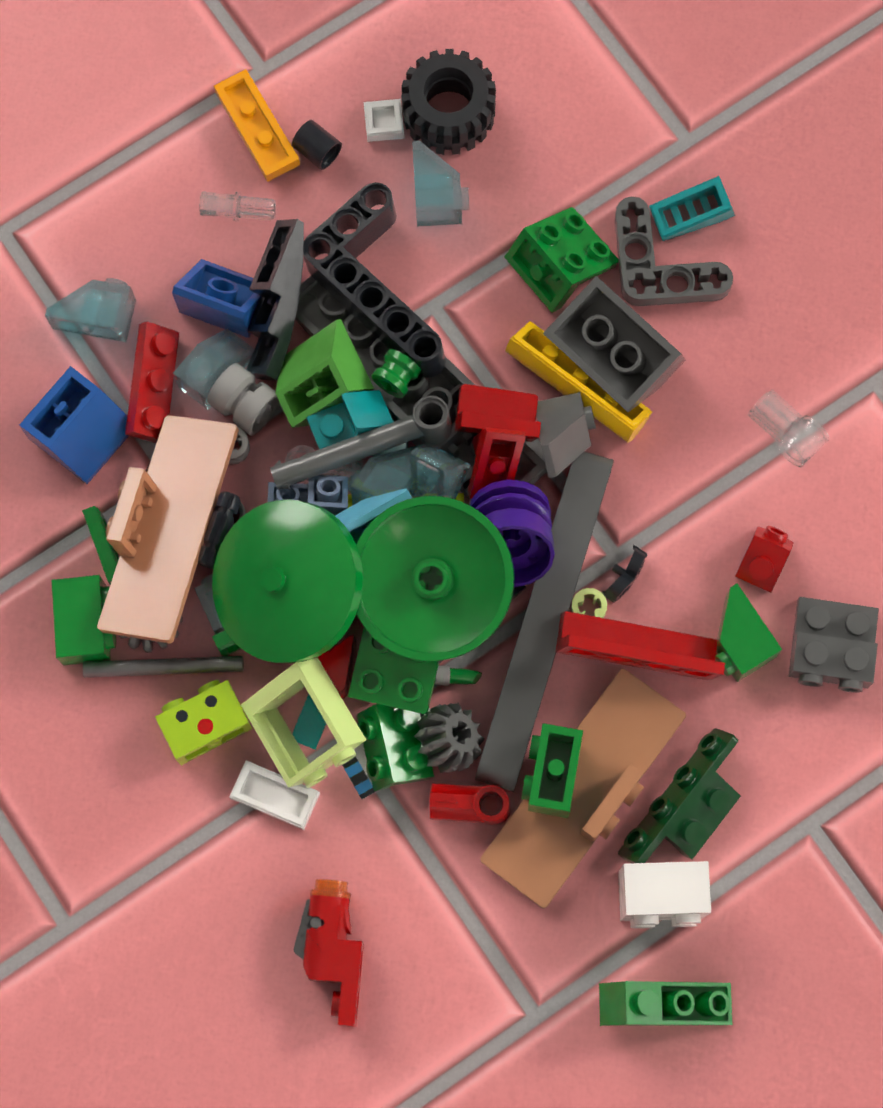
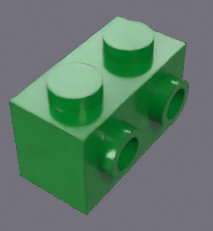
M543 723L541 735H532L528 759L536 760L534 776L525 775L521 798L529 800L528 811L563 818L569 817L583 730Z

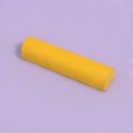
M529 321L510 338L505 352L564 396L580 392L583 407L591 406L594 418L629 443L635 438L653 411L642 403L627 412L543 334L545 331L533 322Z

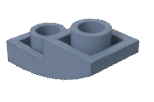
M318 475L308 478V484L296 483L291 485V490H278L275 482H268L267 502L287 499L308 502L326 509L334 516L348 508V476Z

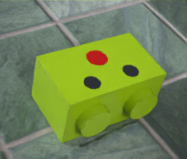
M219 680L206 683L197 690L198 695L186 701L183 698L175 699L161 708L163 713L155 716L175 759L180 765L253 729L228 680L222 683Z

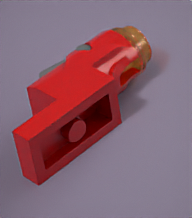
M316 879L315 888L310 889V899L305 904L294 945V953L303 959V967L310 981L341 984V991H333L331 1016L338 1017L339 1026L356 1027L364 943L362 941L347 940V934L352 935L349 915L351 893L347 892L348 882Z

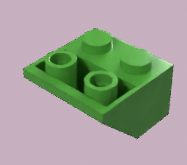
M341 319L335 320L285 356L275 394L292 428L309 426L307 416L343 403L341 396L343 393L371 391L374 389Z

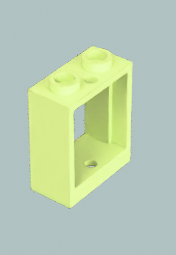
M318 658L304 662H295L241 704L288 788L303 783L309 788L321 782L328 776L325 771L333 764L335 767H338L350 761L357 755L354 749L366 741V738ZM304 687L337 741V744L310 764L277 709Z

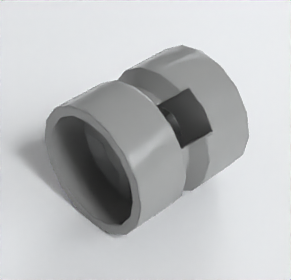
M234 363L216 380L208 394L207 402L222 415H233L234 424L249 435H255L269 422L280 402L275 394V390L264 382L256 384L255 375L240 364Z

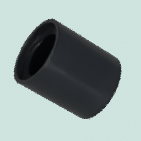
M309 120L295 134L292 140V147L319 169L324 170L337 158L341 151L342 143L314 120Z

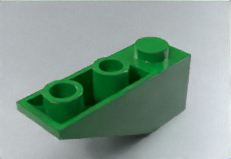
M651 981L599 983L600 1026L733 1025L731 983Z

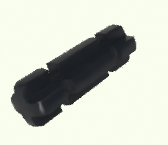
M222 491L219 494L216 503L218 510L213 511L204 537L205 546L201 547L198 557V564L204 567L214 569L219 548L233 526V514H237L241 503L240 497L236 494Z

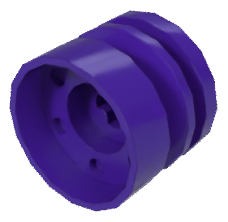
M509 479L493 482L478 490L470 500L469 505L486 516L503 536L513 562L514 587L529 585L542 578L552 567L555 556L551 531V508L547 496L538 487L530 483Z

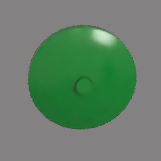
M422 496L404 500L379 514L367 526L356 544L363 570L362 596L356 614L371 636L394 653L421 661H441L462 656L488 640L498 629L507 614L514 590V567L510 551L496 526L481 512L466 503L441 496Z
M290 499L264 503L242 516L225 536L216 556L212 576L214 605L226 633L234 643L248 654L258 659L275 663L304 662L318 657L331 649L351 626L359 608L363 589V570L360 554L352 535L345 525L336 516L320 506Z

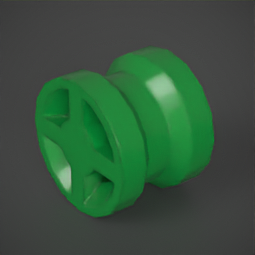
M389 349L384 356L385 363L382 367L374 370L371 378L385 392L397 398H403L408 391V383L410 380H415L421 373V370L412 359L403 353Z

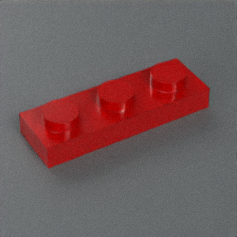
M148 321L139 324L125 435L157 443L164 418L170 415L180 332Z

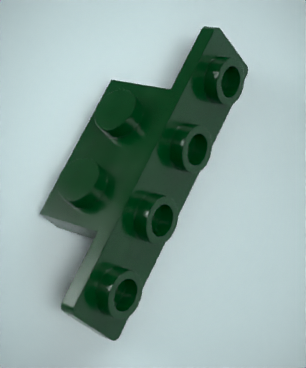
M714 728L705 735L689 761L676 771L672 783L662 796L652 802L648 814L638 827L628 833L624 840V845L618 851V855L630 863H645L665 838L682 855L693 860L741 797L716 772L736 746L739 739L733 734Z

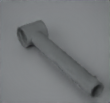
M426 396L415 404L413 415L305 454L300 458L281 463L279 460L273 467H270L278 490H291V485L307 478L318 476L418 438L429 444L442 443L449 438L452 432V422L448 406L439 397ZM430 416L442 417L434 425L424 424V421Z

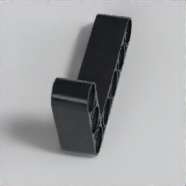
M370 183L357 192L306 237L303 244V257L308 272L389 349L399 351L412 359L421 370L419 376L426 378L435 377L441 373L446 363L439 335L356 259L392 227L397 217L390 189L382 183ZM375 205H384L382 208L377 210L371 209ZM349 229H356L352 234H343ZM320 254H328L324 259H315ZM345 278H355L350 283H340ZM370 302H381L380 305H378L377 307H366V305ZM397 326H407V329L403 332H392L393 328ZM424 350L435 351L433 355L424 358L418 356L419 353Z

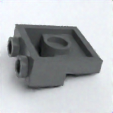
M799 597L796 606L788 677L799 678L798 683L805 686L820 687L823 685V682L839 684L838 689L846 692L859 693L863 692V688L868 689L874 683L878 646L875 640L879 608Z

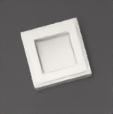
M401 99L364 102L367 142L404 139Z

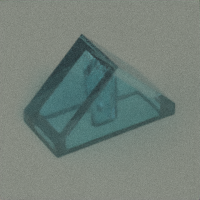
M438 447L414 448L410 453L411 497L441 496L456 499L470 464Z

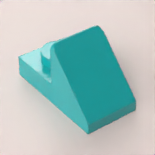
M380 390L341 394L343 403L306 417L319 449L393 422Z

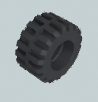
M445 49L446 54L439 55L438 51L435 50L430 52L429 59L426 60L423 56L416 60V68L410 66L406 72L407 80H403L401 95L404 124L406 130L410 129L412 139L415 142L421 139V146L429 151L433 146L436 147L437 154L444 155L445 150H452V155L460 154V148L466 147L467 151L475 148V140L482 143L487 137V130L491 131L493 127L496 106L495 81H492L490 70L488 68L483 69V61L477 57L470 60L468 52L462 50L460 55L454 54V49ZM443 92L459 93L469 101L468 105L463 109L452 113L438 111L430 106L428 102L434 96Z

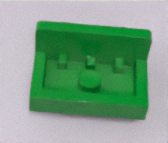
M374 704L357 714V725L366 738V741L363 742L367 760L366 771L372 781L374 791H381L393 785L425 781L435 777L433 767L427 766L428 756L418 753L422 743L414 737L420 730L417 723L421 719L420 713Z

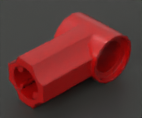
M432 783L429 805L430 819L478 822L492 826L499 825L509 817L511 803L506 792L499 786L486 785L481 787ZM489 795L499 796L503 800L502 810L493 816L485 815L481 811L482 801Z

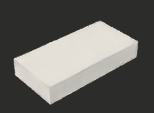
M246 760L229 797L234 801L305 830L320 796V791L310 787L307 788L303 784L288 788L280 774Z

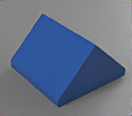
M201 259L173 286L172 294L179 313L250 338L251 333L247 332L261 298V296L249 290L254 278Z

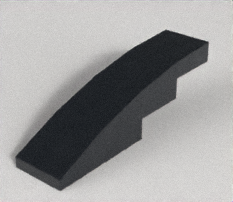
M299 219L277 220L249 289L261 296L247 332L259 338L246 369L255 375L256 379L278 380L290 344L299 304L303 270L304 222Z

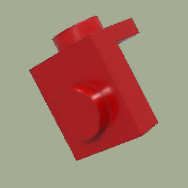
M758 526L735 577L772 593L794 542L787 539V533L776 527L767 526L764 529Z

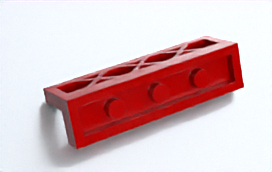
M564 611L560 615L556 653L703 680L722 676L725 669V663L715 661L718 639Z

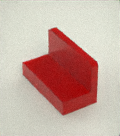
M463 384L459 392L455 431L478 434L485 427L524 431L526 434L525 441L533 442L539 438L541 422L536 421L538 396L531 393Z

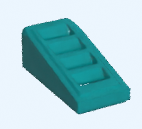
M720 176L649 205L662 241L720 223L735 216ZM711 195L715 196L719 207L713 210L707 199ZM700 199L705 213L697 215L693 201ZM685 204L691 219L683 221L678 206ZM671 209L677 225L669 227L663 211Z

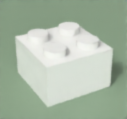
M708 861L623 864L618 871L620 921H630L631 928H654L655 925L659 924V920H671L672 927H694L701 923V919L711 913Z

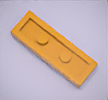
M247 69L214 85L217 97L267 182L300 166V160Z

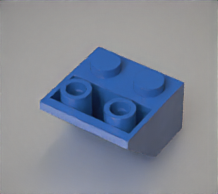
M71 366L19 424L30 441L85 484H88L129 437V435H125L127 415L100 388Z

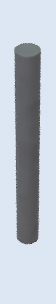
M243 656L83 662L84 678L244 671Z

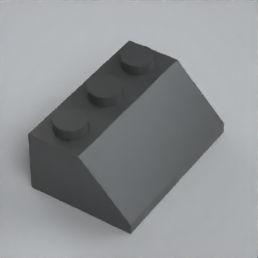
M597 276L543 333L627 412L656 392L686 361L672 344Z

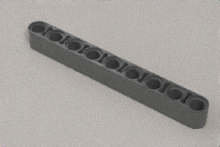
M583 452L571 464L551 529L555 551L553 564L542 578L535 581L477 769L476 781L499 786L512 792L515 790L556 655L560 615L564 611L569 612L614 463L613 459Z

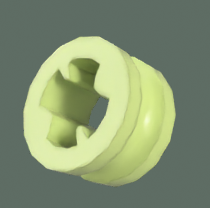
M586 588L575 594L571 604V612L585 615L586 611L584 610L581 613L578 607L583 606L584 599L591 598L593 599L592 604L597 602L600 608L595 609L594 616L605 617L607 601L600 591L594 588Z

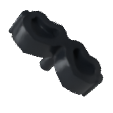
M634 544V552L626 570L615 564L612 571L620 575V577L606 591L601 592L613 603L618 601L631 588L641 572L645 558H647V553Z

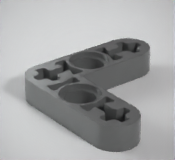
M632 196L624 198L619 202L615 213V231L621 292L623 298L633 306L708 302L721 300L728 295L733 284V274L730 268L721 262L655 266L651 217L647 203L638 197ZM630 209L634 210L635 215L638 216L636 232L630 233V219L626 217L627 210ZM632 243H639L646 249V255L642 259H631L626 255V246ZM712 274L717 275L718 280L723 281L718 289L713 288L711 282H707ZM694 275H698V282H702L699 285L698 291H694ZM672 276H681L687 281L688 287L683 292H673L667 287L666 281ZM660 277V293L657 294L655 293L657 286L654 285L656 278ZM635 280H641L642 285L647 286L643 294H637L636 288L632 287Z

